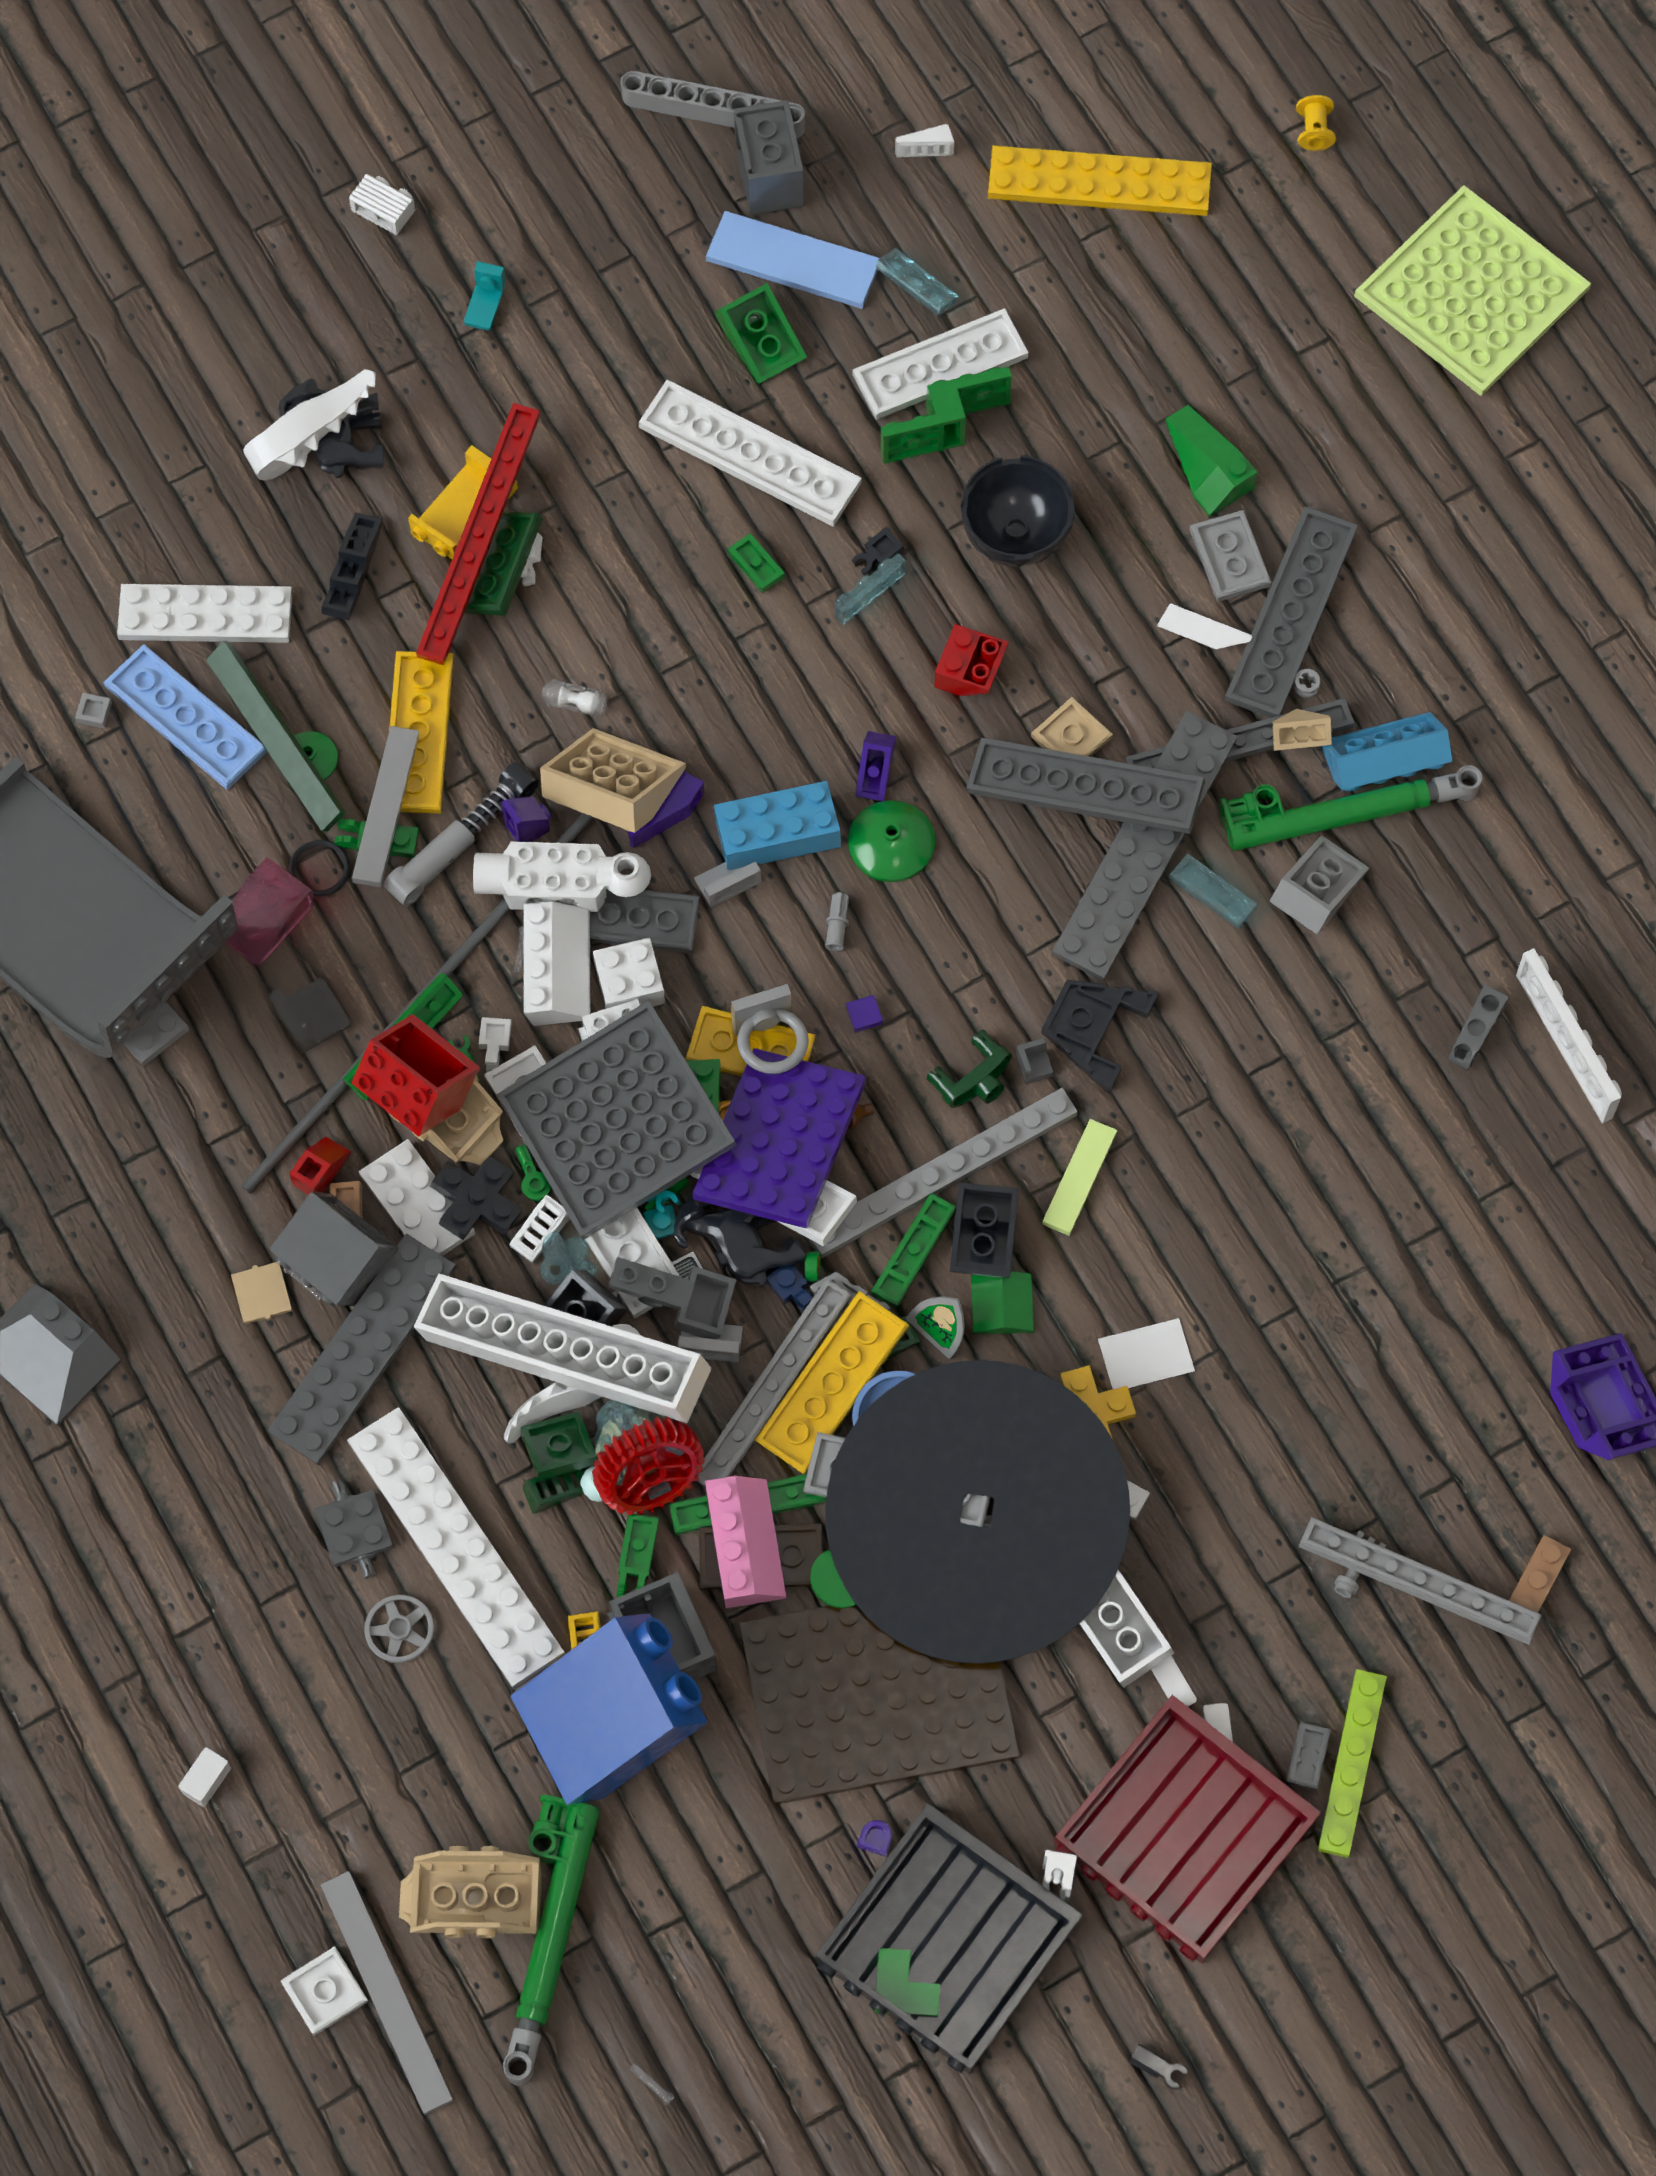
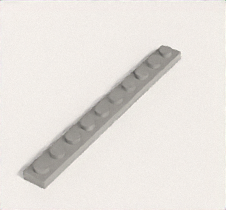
M1060 1088L858 1201L824 1246L811 1239L810 1241L816 1251L820 1252L822 1259L926 1201L930 1193L936 1195L1076 1117L1078 1111L1063 1088Z

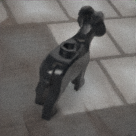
M307 379L282 398L278 407L280 416L282 417L298 404L326 393V391L319 389L314 379ZM378 393L370 394L368 398L359 401L356 415L347 414L341 420L339 433L329 431L319 441L318 449L315 451V458L322 471L335 475V478H340L348 467L360 469L384 467L383 444L376 445L369 451L362 452L353 446L352 431L382 428L380 412H372V410H379Z
M693 1194L690 1195L680 1209L674 1224V1240L679 1247L687 1248L686 1242L688 1240L683 1234L684 1231L702 1235L713 1240L718 1250L715 1252V1257L719 1266L722 1269L727 1267L732 1278L743 1284H758L760 1287H763L767 1280L766 1270L787 1267L806 1260V1255L799 1241H794L792 1236L788 1237L782 1247L776 1251L763 1247L757 1230L777 1221L732 1209L706 1214L705 1210L713 1204L694 1200Z

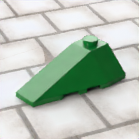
M1186 405L1165 419L1175 450H1177L1182 462L1183 472L1189 481L1192 496L1209 517L1255 489L1257 471L1234 445L1189 405Z

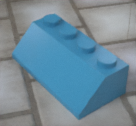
M1431 712L1332 737V745L1322 746L1333 780L1342 791H1355L1360 789L1362 785L1370 783L1382 784L1392 777H1408L1416 774V771L1439 769L1444 764L1453 762L1448 730Z

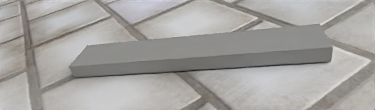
M390 726L352 875L353 883L375 887L382 886L419 739L418 730Z

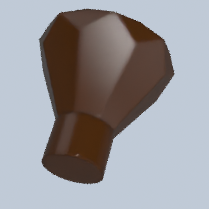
M871 1103L865 1105L857 1104L848 1128L852 1129L864 1117L873 1115V1105Z

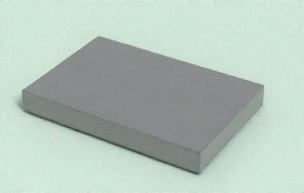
M1244 510L1190 525L1189 530L1217 602L1271 587V579Z

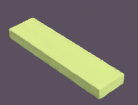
M1092 1119L1089 1120L1047 1210L1042 1225L1070 1236L1115 1139L1116 1129Z

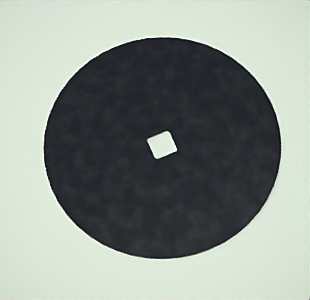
M987 1360L959 1361L921 1371L901 1381L880 1396L859 1417L847 1434L831 1471L825 1508L826 1531L834 1565L844 1587L856 1605L879 1629L899 1643L934 1658L963 1663L999 1662L1033 1653L1052 1644L1082 1622L1102 1599L1118 1571L1126 1547L1130 1522L1129 1488L1120 1454L1110 1434L1089 1406L1071 1390L1038 1371L1020 1365ZM965 1494L994 1498L991 1525L989 1527L967 1525L960 1522Z

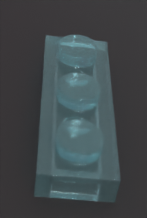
M894 248L878 260L876 269L939 316L956 303L957 294L898 249Z
M899 553L891 559H885L879 565L877 571L870 576H864L850 593H843L835 602V618L843 625L906 574V560Z
M1189 854L1170 873V880L1238 929L1257 908L1256 902Z

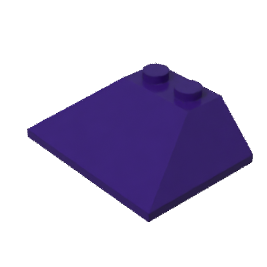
M1622 1333L1559 1349L1553 1353L1550 1394L1579 1448L1604 1459L1612 1460L1656 1447V1397Z

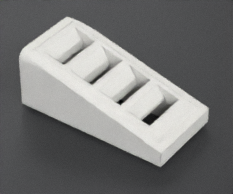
M948 124L896 137V157L953 155L954 140Z
M545 1195L512 1239L509 1246L531 1263H534L570 1220L563 1206L548 1195ZM547 1210L556 1215L557 1218L554 1220L546 1214ZM541 1219L550 1227L547 1230L537 1222ZM534 1229L543 1236L542 1239L539 1240L530 1231ZM526 1238L536 1247L532 1250L521 1241Z

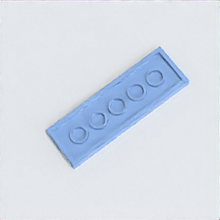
M724 211L706 254V261L861 309H863L881 264V258L728 211Z
M145 644L103 682L109 691L227 791L268 752L258 739Z

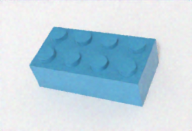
M827 781L714 805L715 823L727 870L742 868L755 861L759 865L841 847L840 828Z

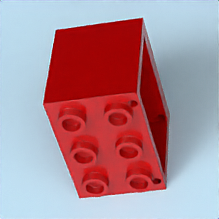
M412 1014L369 1041L351 1083L419 1137L461 1110L480 1067Z

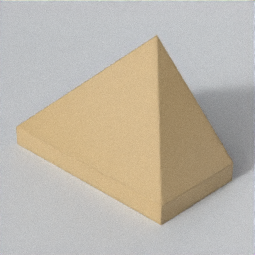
M1295 709L1272 722L1274 751L1332 745L1331 717L1329 715Z

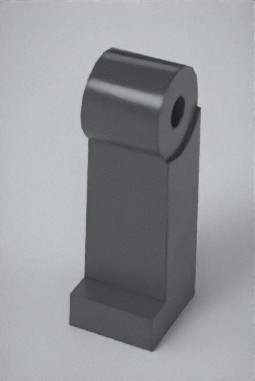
M1484 984L1455 1042L1448 1061L1467 1071L1469 1070L1499 1016H1501L1505 1009L1508 996Z

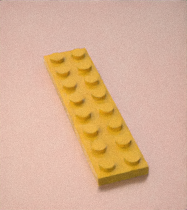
M992 146L988 199L1207 216L1212 163Z

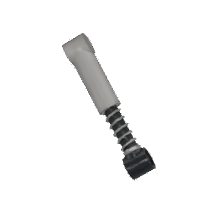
M518 761L511 763L500 775L498 781L500 784L497 786L496 791H491L489 798L485 797L483 803L477 804L476 809L469 811V816L467 818L463 817L461 822L454 820L405 866H399L393 870L386 878L383 887L403 906L408 907L413 904L423 893L424 887L475 842L474 834L477 831L481 832V827L485 824L488 825V821L491 818L496 819L495 815L499 811L503 812L502 801L512 798L530 797L537 789L539 780Z

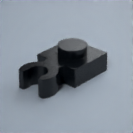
M885 527L864 544L868 551L854 556L852 562L855 567L866 562L867 565L861 572L864 577H868L873 573L877 563L884 568L902 554L905 549L888 528Z

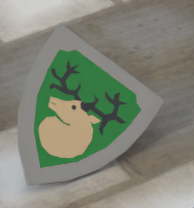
M946 1296L931 1297L921 1301L905 1318L949 1360L958 1350L963 1340L965 1329L964 1314L958 1298Z

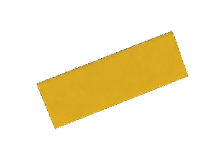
M396 651L390 726L419 731V739L400 812L441 814L454 662L453 653L448 654L443 666L417 658L416 652Z
M858 1291L755 1438V1441L803 1475L807 1474L817 1432L829 1435L835 1434L853 1408L861 1389L874 1378L908 1329L909 1324Z

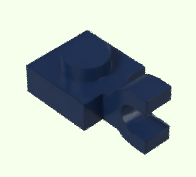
M793 1264L787 1267H779L767 1276L766 1283L784 1304L793 1299L802 1312H804L813 1298L804 1290L808 1286V1281Z

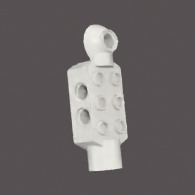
M510 842L503 854L475 853L473 867L474 894H501L510 909L524 910V904L553 901L585 908L590 912H598L605 902L604 899L607 897L606 889L617 896H636L645 890L651 878L649 865L639 855L625 852L613 857H606L599 844ZM623 869L633 870L630 875L620 874Z

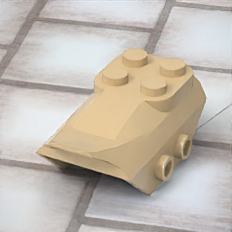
M476 1076L460 1111L421 1136L414 1135L421 1141L427 1139L454 1162L466 1161L481 1166L504 1141L500 1130V1116L503 1110L478 1083L479 1079ZM389 1114L394 1120H396L398 1123H401L391 1114Z
M451 1846L449 1851H437L414 1857L413 1870L406 1878L401 1880L399 1918L410 1925V1933H445V1937L463 1938L464 1933H476V1936L479 1938H495L496 1933L536 1934L541 1913L542 1881L540 1859L500 1851V1848L495 1846H483L481 1851H468V1847Z

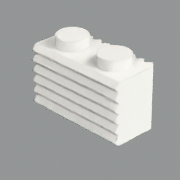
M366 174L365 178L362 179V182L359 183L349 197L351 210L354 213L356 212L358 215H361L363 218L365 217L394 235L400 232L415 212L412 195L404 189H394L380 176L374 178Z

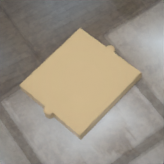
M275 1262L260 1267L254 1265L252 1269L231 1274L244 1324L262 1319L269 1321L273 1316L292 1311L279 1263Z

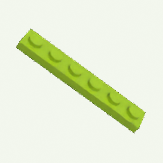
M1359 1669L1355 1671L1318 1851L1349 1858L1387 1676Z

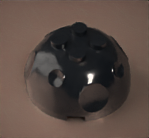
M1020 455L1018 459L1002 460L1001 457L986 463L967 482L961 501L963 527L972 545L990 561L1017 568L1044 561L1056 552L1065 542L1075 519L1072 490L1064 476L1047 462L1029 456Z

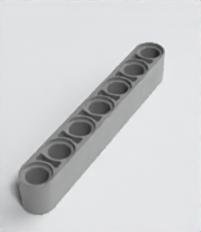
M637 71L627 72L621 78L622 99L630 107L735 128V108L782 101ZM789 102L792 120H796V122H793L796 138H799L805 132V111L799 104Z

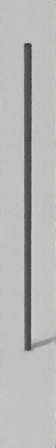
M582 813L555 843H571L594 817ZM505 899L500 902L382 1032L389 1029L440 973L449 977L510 910ZM365 1051L241 1185V1188L246 1193L250 1194L348 1087L343 1078L360 1061Z

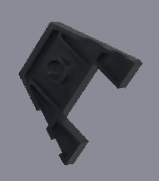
M1066 980L1042 1027L1041 1033L1100 1087L1110 1093L1121 1072L1122 1066L1095 1055L1118 1007H1122L1147 1019L1158 998L1159 992L1155 990H1148V992L1136 991L1130 987H1122L1121 989L1104 987V984Z

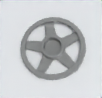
M392 1595L379 1601L370 1610L365 1621L364 1633L368 1646L379 1658L389 1663H403L419 1657L429 1648L434 1633V1623L430 1611L421 1601L408 1595ZM394 1600L410 1601L419 1607L407 1616L400 1615ZM385 1604L389 1618L387 1624L370 1626L375 1612ZM424 1614L428 1621L426 1639L422 1638L412 1629L413 1625ZM370 1635L388 1636L390 1638L387 1654L381 1652L374 1645ZM404 1640L420 1647L409 1655L396 1657Z

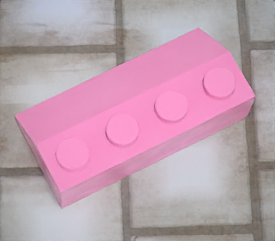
M731 1476L706 1480V1493L725 1608L786 1599L767 1479Z

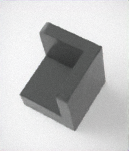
M1045 1038L1017 1045L1016 1061L1025 1085L1053 1077L1054 1072L1046 1053L1047 1043Z

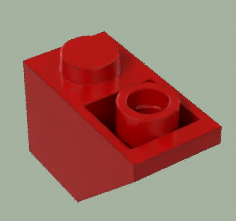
M324 1137L306 1149L290 1171L289 1175L293 1186L307 1195L311 1192L323 1193L350 1156L351 1151L330 1138Z

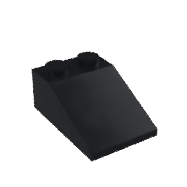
M969 1183L958 1184L950 1272L1010 1278L1019 1188Z
M571 1270L544 1305L611 1327L617 1325L629 1309L587 1270Z

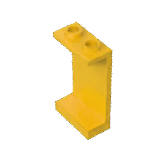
M472 445L465 452L466 465L420 518L413 514L408 517L411 534L421 542L424 540L428 542L442 557L448 556L453 559L491 461L490 457ZM516 479V481H515V483H514V486H513V489H512V491H511V494H510L509 498H510V497L514 494V492L518 489L517 479Z

